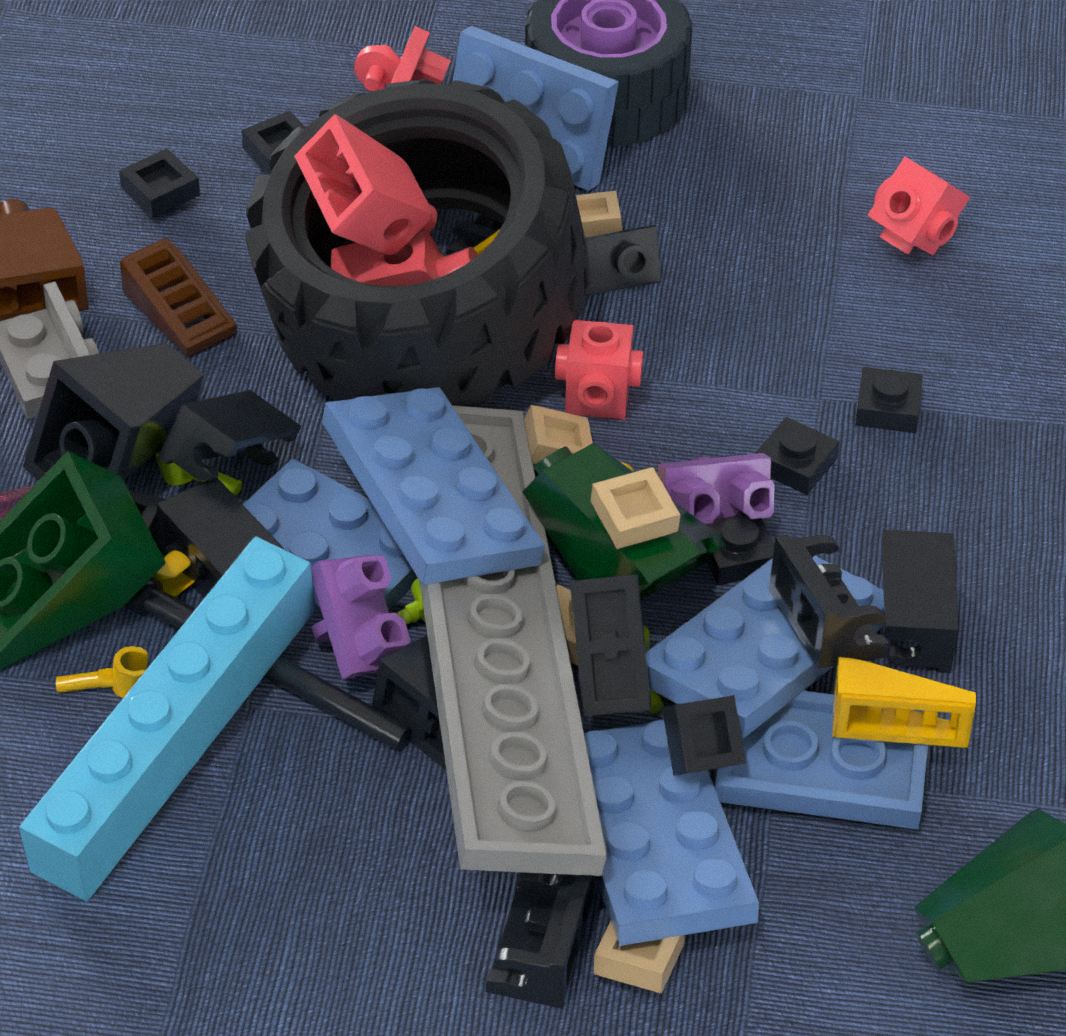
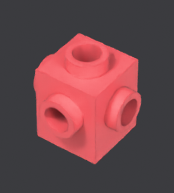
M904 156L892 177L887 178L878 188L874 197V205L867 216L885 227L879 237L909 255L913 247L916 246L934 256L939 246L948 242L955 233L958 225V216L969 201L970 196Z
M574 320L569 344L558 343L556 354L555 380L566 381L565 413L625 420L629 387L641 386L643 351L632 350L633 325Z

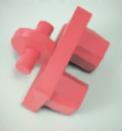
M415 26L402 57L399 58L392 48L387 45L368 46L363 48L357 55L354 71L356 77L369 91L384 89L385 84L420 79H428L435 84L441 85L451 60L425 49L424 46L430 32Z

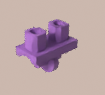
M764 453L719 458L701 456L693 457L690 461L658 464V476L671 499L704 524H712L714 520L741 514L750 519H767L774 513L775 484L770 479L771 457Z
M364 555L318 561L311 566L313 585L324 620L312 626L315 642L331 641L342 680L370 673H378L380 659L398 651L411 642L405 620L396 613H389L383 595V590L388 588V584L392 579L386 558L382 555Z

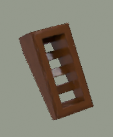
M163 238L125 256L121 260L120 270L123 293L187 357L237 333L235 321L184 254L168 238ZM202 316L206 318V320L186 329L184 326Z

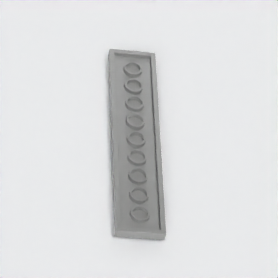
M452 406L545 544L540 566L422 585L420 582L460 870L601 876L607 854L546 532L543 524L522 492L535 479L523 411Z

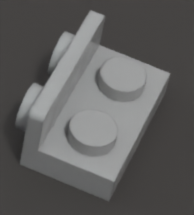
M56 282L43 285L46 309L0 321V362L26 419L38 416L53 361L99 354L93 338L83 339L82 337L83 324L75 301H65Z

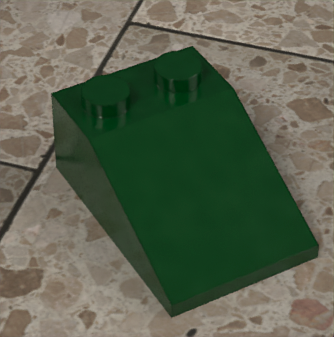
M69 451L0 520V670L122 608L166 564L122 477Z

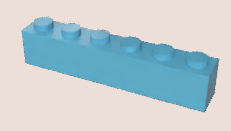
M256 536L251 540L19 826L31 873L88 902L315 612L311 562Z

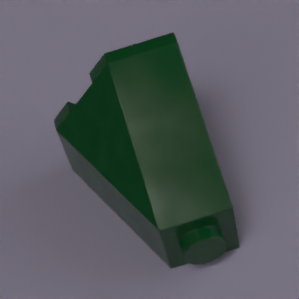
M595 443L574 454L571 453L567 446L549 454L534 466L539 475L522 491L577 580L637 574L641 600L704 565L726 546L718 533L673 501L680 513L678 532L617 549L590 501L592 484L633 473V471Z
M1038 808L1035 809L914 906L925 927L916 933L917 939L938 971L947 966L965 982H974L1066 970V824Z

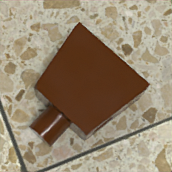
M9 199L1 202L0 321L46 309L43 285L51 282H56L65 301L74 300L79 311L89 310L83 261L57 210L52 208L29 210L28 205L18 199Z

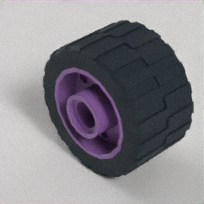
M536 0L530 5L527 18L525 19V46L619 81L607 145L624 146L628 143H639L648 140L656 134L659 135L668 130L672 123L679 120L683 114V108L687 105L692 21L689 19L690 13L686 6L681 4L679 0Z

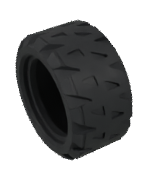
M428 79L385 84L384 89L368 94L358 92L319 111L320 114L317 120L305 128L298 126L273 151L269 159L272 166L271 174L258 175L248 202L246 216L251 229L245 232V241L252 267L279 343L299 373L302 374L309 371L313 386L316 389L341 401L361 396L371 397L408 392L420 388L440 387L452 406L471 407L489 401L496 389L508 383L513 388L520 385L548 362L552 355L554 343L564 344L569 337L572 323L574 320H578L583 311L584 290L587 289L590 283L589 253L572 175L562 145L559 141L557 142L556 139H553L547 124L519 101L514 99L505 102L501 95L491 88L453 80L449 85L435 84ZM336 114L400 156L408 164L427 202L434 206L435 209H459L479 213L502 224V227L493 241L477 257L461 268L442 277L404 286H379L352 280L331 268V253L334 248L356 242L332 233L294 156Z

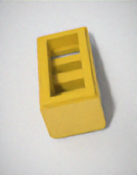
M838 657L833 697L832 737L968 748L976 706V693L871 662ZM938 712L951 713L950 721L938 718Z

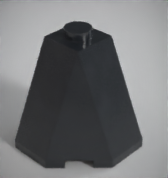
M167 343L53 361L23 467L37 480H40L69 451L121 476L124 480L162 449L182 405L197 401L205 374Z

